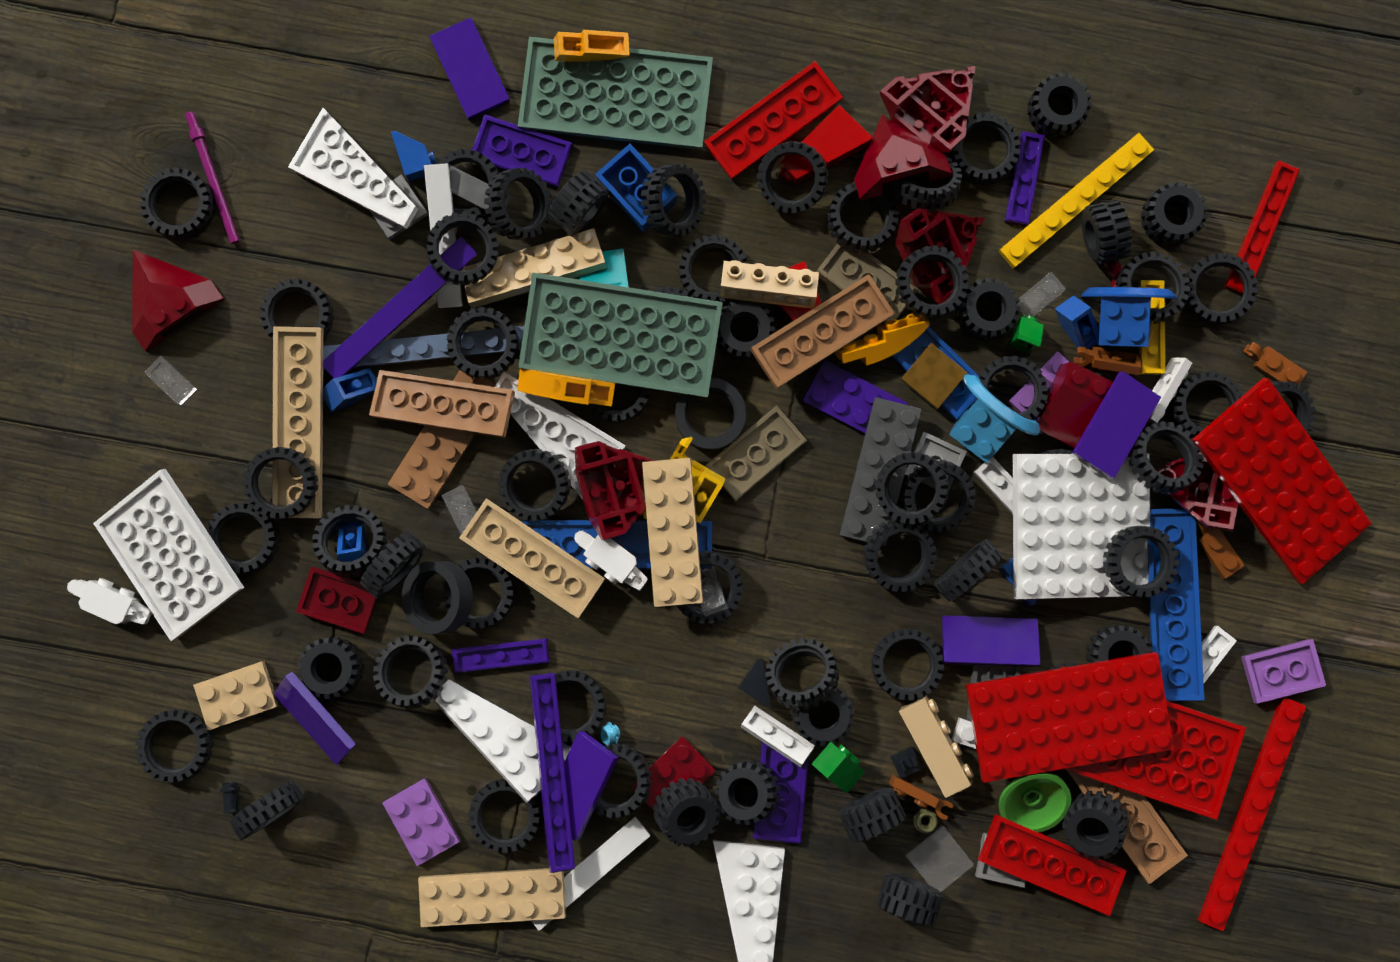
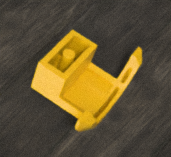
M693 437L681 439L671 459L689 458L684 453ZM691 459L696 522L700 524L726 478ZM646 509L643 511L644 519H647Z

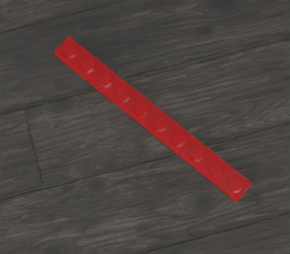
M1281 697L1278 701L1198 918V921L1224 931L1306 706L1286 697Z

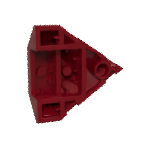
M976 66L967 67L966 70L961 71L950 69L918 74L917 77L906 79L904 76L895 77L879 94L892 121L940 152H950L966 136V124Z
M882 114L855 176L854 183L859 199L862 201L883 195L882 183L926 172L929 182L952 177V171L945 154Z
M916 209L901 220L896 246L903 261L911 253L923 247H945L948 252L953 251L956 253L954 256L956 258L960 257L962 260L961 265H965L967 268L977 240L975 237L978 227L982 226L985 218ZM936 260L922 261L913 268L910 275L914 286L938 304L945 302L951 296L954 288V279L950 270L943 263Z
M133 250L132 333L145 352H148L166 339L163 335L164 332L198 309L207 312L224 300L212 280Z
M596 441L575 447V473L589 521L601 540L626 534L633 522L646 509L642 462L654 460Z
M1203 456L1204 460L1200 462L1203 463L1200 476L1180 492L1178 491L1175 494L1168 493L1167 495L1206 527L1233 532L1239 503ZM1183 458L1165 464L1164 467L1156 469V471L1165 477L1179 478L1184 473L1185 463Z

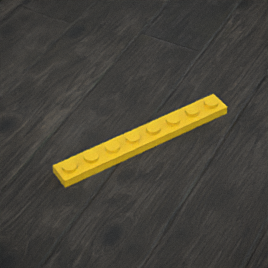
M1138 133L998 251L1000 255L1014 269L1083 211L1086 206H1089L1152 153L1154 149Z

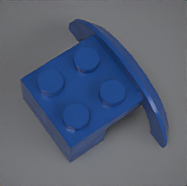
M1091 287L1081 294V297H1101L1099 345L1150 347L1151 298L1177 299V296L1170 289Z

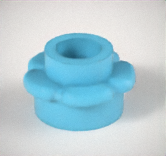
M606 722L605 726L599 729L600 738L605 745L618 743L620 730L617 725Z

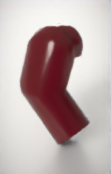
M1117 260L1104 263V269L1112 279L1111 287H1117L1115 283L1123 267Z

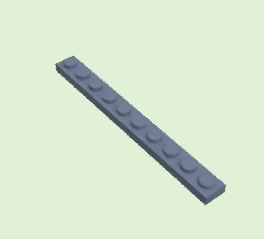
M524 326L515 327L519 341L518 351H521ZM501 328L464 332L460 341L461 352L464 357L504 353L506 347L505 334ZM447 334L384 340L354 368L449 359ZM340 345L323 346V360Z

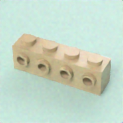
M736 260L724 261L720 298L814 309L819 272H813L809 269H789L785 266L771 267L761 263L746 264Z
M925 695L923 698L901 707L899 713L944 797L947 798L971 786L974 774L968 763L964 765L960 757L962 751L957 742L952 743L948 735L951 732L947 723L944 720L941 721L938 717L939 709L933 699L929 700L928 696Z

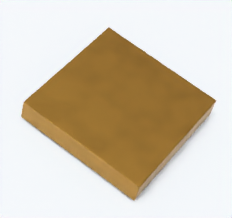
M931 343L900 380L937 410L967 372Z

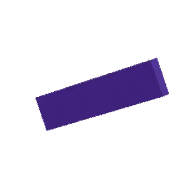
M1022 131L1020 134V154L1014 166L1004 221L1006 223L1026 227L1029 225L1045 135Z
M547 638L452 649L454 673L550 662Z

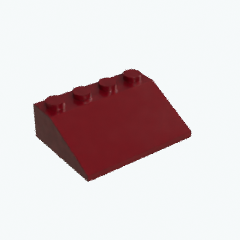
M1074 362L1060 364L1048 391L1045 406L1036 419L1040 431L1075 449L1113 382Z

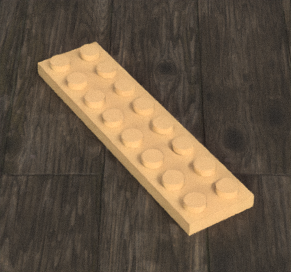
M273 327V448L286 447L303 453L304 457L311 460L310 464L316 469L314 471L315 475H318V481H316L318 490L315 491L316 497L311 501L312 504L304 509L303 512L288 518H322L323 328ZM276 459L273 461L272 504L287 506L299 498L303 490V478L300 470L293 463L287 460Z

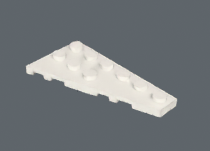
M322 108L288 168L407 229L418 208L331 115Z
M503 372L495 387L510 389L515 392L511 410L512 417L542 451H549L551 455L559 457L558 460L565 464L564 469L569 472L568 479H571V486L582 498L575 473V447L596 441L606 443L608 446L617 449H624L625 445L552 400L517 391L518 380Z
M448 680L442 685L444 687L442 692L438 691V697L433 701L523 800L528 803L541 791L535 727ZM562 742L565 762L571 747Z
M713 840L738 962H773L785 849Z

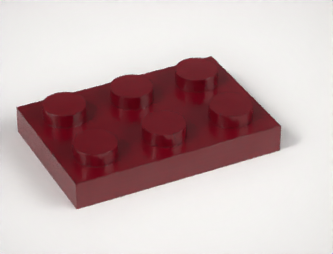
M311 566L296 612L366 634L377 599L360 584V581L345 578L344 576L339 577L329 571Z
M682 735L648 768L652 772L650 777L652 786L649 789L651 792L645 802L653 810L654 804H657L655 800L657 795H661V790L664 787L667 789L672 781L678 783V779L684 778L687 781L688 778H691L695 782L698 780L703 783L716 770ZM637 780L631 785L634 791L637 788Z

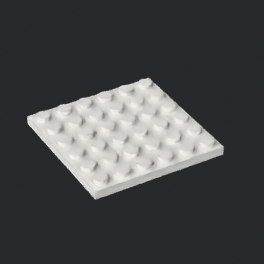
M1013 454L1014 599L1130 596L1118 591L1116 586L1109 582L1111 578L1106 577L1105 571L1108 570L1103 567V562H1106L1107 558L1103 557L1104 552H1108L1106 548L1107 543L1112 542L1111 538L1113 535H1118V531L1131 526L1150 527V488L1144 487L1145 481L1140 483L1137 480L1140 476L1139 474L1133 475L1131 470L1135 466H1129L1128 462L1131 457H1126L1115 478L1110 479L1074 454ZM1137 538L1130 541L1125 546L1121 555L1120 564L1123 574L1127 580L1136 585L1148 583V539Z

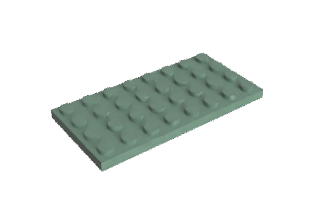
M529 37L518 128L538 132L702 150L713 57L629 48L630 56L626 58L589 62L555 61L554 39Z
M532 272L518 368L708 397L723 302Z

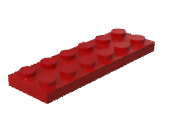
M814 61L705 140L704 145L732 181L761 160L772 148L790 139L842 101L843 96L817 62Z
M996 814L978 857V860L1108 916L1111 915L1127 871L1102 859L1094 860V856L1086 858L1084 853L1080 852L1078 854L1074 851L1075 848Z

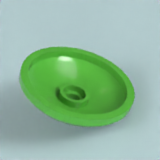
M1042 772L1020 776L1009 783L1003 790L999 799V812L1001 817L1038 833L1057 825L1065 817L1071 805V793L1066 783L1055 774Z

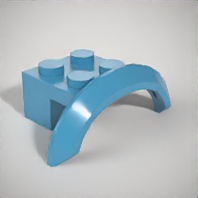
M964 375L965 384L978 399L959 418L949 435L984 462L988 463L1016 429L1030 435H1038L1041 432L1039 424L1035 420L1026 419L1004 405L984 387L977 376Z

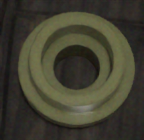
M921 809L915 813L913 823L919 832L931 833L937 827L938 819L933 811ZM926 816L929 818V822L923 825L921 824V819Z

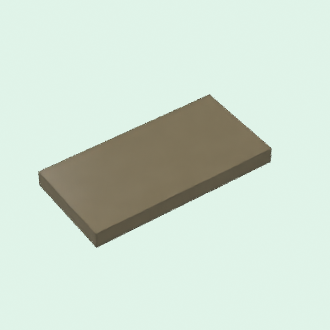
M837 244L816 272H819L822 278L840 291L869 274L895 313L887 320H897L906 306L905 303L900 302V294L897 295L896 292L898 288L895 285L897 273L869 252L862 254V251L859 250L858 253H854L852 248L846 250L844 249V244ZM910 284L913 294L916 295L919 290Z
M776 405L706 464L705 467L726 478L722 487L736 502L806 443L807 440Z

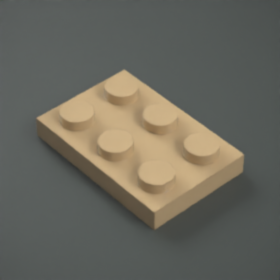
M265 661L193 685L207 730L279 706L274 695L275 692Z

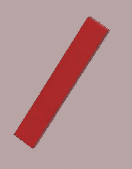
M1277 161L1274 165L1237 255L1242 258L1243 262H1247L1250 265L1249 268L1251 270H1254L1255 278L1300 169L1282 161ZM1231 269L1224 287L1243 295V283L1239 275Z

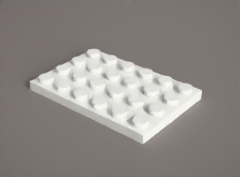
M166 469L159 470L93 523L170 641L177 640L244 588Z

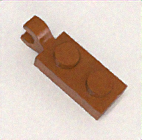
M1252 342L1251 345L1247 344L1243 350L1245 355L1256 361L1252 367L1273 381L1293 382L1300 385L1307 374V371L1269 346L1262 349L1258 344Z
M1094 346L1092 350L1085 347H1077V355L1083 357L1073 358L1074 363L1082 367L1092 363V367L1099 370L1123 371L1126 374L1139 375L1142 368L1139 354Z
M1196 519V529L1201 535L1197 538V543L1222 579L1228 578L1245 566L1220 529L1208 528Z
M892 775L889 784L894 787L893 789L896 794L902 797H906L908 794L915 798L914 802L926 809L928 805L934 807L935 813L941 819L947 820L948 817L941 813V808L943 806L953 808L952 803L939 799L895 775Z

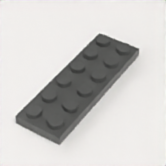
M877 397L874 398L840 535L866 541L868 536L871 537L873 535L872 531L875 528H880V524H887L889 520H893L880 507L879 500L876 498L877 491L875 485L878 479L877 476L881 468L890 459L899 454L911 452L921 408ZM907 465L898 468L893 473L889 482V493L896 505ZM888 538L882 543V546L887 545Z

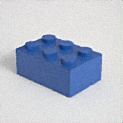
M629 144L595 174V177L609 190L608 195L644 233L652 224H648L646 221L649 216L643 215L642 210L646 209V206H641V200H645V197L641 196V191L646 190L643 187L644 181H649L646 177L652 173L653 168ZM665 183L662 191L664 213L678 203L677 194L667 183Z

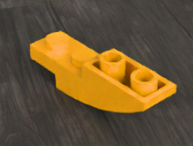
M909 314L906 318L900 320H887L884 324L877 326L878 335L870 334L866 335L864 339L852 341L837 350L835 355L843 363L857 359L862 360L866 365L879 362L901 351L917 339L930 326L929 320L922 318L921 315L916 316L914 314Z
M520 368L517 391L588 405V403L612 406L615 383Z

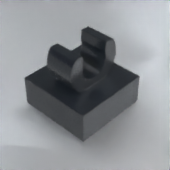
M912 746L890 755L900 779L922 770Z

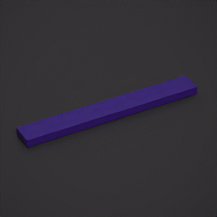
M460 237L440 256L450 268L461 271L478 254ZM431 265L426 267L323 360V367L333 378L346 375L448 282L444 281V278L439 277Z
M555 673L532 675L529 677L549 872L555 873L575 869Z

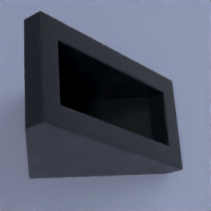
M756 658L739 683L738 688L764 706L770 707L771 702L762 658Z

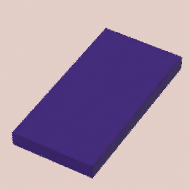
M471 17L429 36L468 120L510 102Z
M484 114L472 150L485 155L498 169L506 171L514 168H527V170L535 171V175L539 174L542 177L540 182L545 181L547 185L558 188L573 144L541 132L518 128L516 124Z
M1119 372L1072 454L1110 479H1114L1161 396L1125 372Z
M942 616L943 664L1015 667L1040 666L1038 619Z
M290 672L284 677L274 695L335 765H338L356 745L355 742L294 673Z
M584 731L578 732L564 762L571 832L574 841L581 839L619 758Z
M762 742L760 762L765 764V768L770 767L773 770L772 776H777L776 786L780 785L781 791H778L777 795H780L781 798L780 801L776 802L778 807L775 811L771 812L772 814L769 817L754 823L753 838L801 843L809 757L802 767H799Z

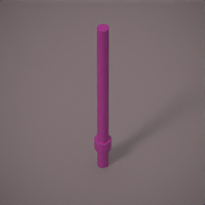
M193 111L187 112L185 117L190 128L189 135L191 141L195 142L231 244H237L240 240L204 142L205 134L198 125L195 113Z

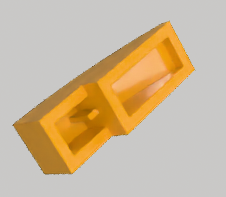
M583 30L581 33L557 32L554 37L555 61L589 62L629 57L628 33Z

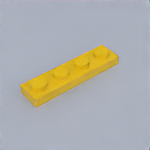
M1141 280L1138 282V288L1165 289L1163 280ZM1151 298V308L1160 309L1165 307V299ZM1161 321L1158 324L1151 322L1150 347H1139L1142 366L1139 374H1165V321Z

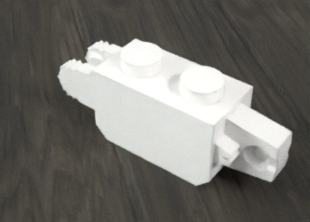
M583 530L575 533V541L586 550L583 554L587 557L585 562L596 570L598 567L605 570L606 574L604 576L614 584L618 581L620 583L625 582L638 590L645 585L648 578L636 567V557L611 538L601 540L599 535L593 538Z
M99 578L98 581L74 579L68 583V592L80 597L78 603L82 610L114 624H126L131 621L147 624L152 615L151 610L140 603L141 599L134 597L135 592L126 588L116 589L112 587L114 583L106 579Z

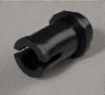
M237 782L222 783L220 792H223V812L226 814L240 811L238 801L240 786H237Z

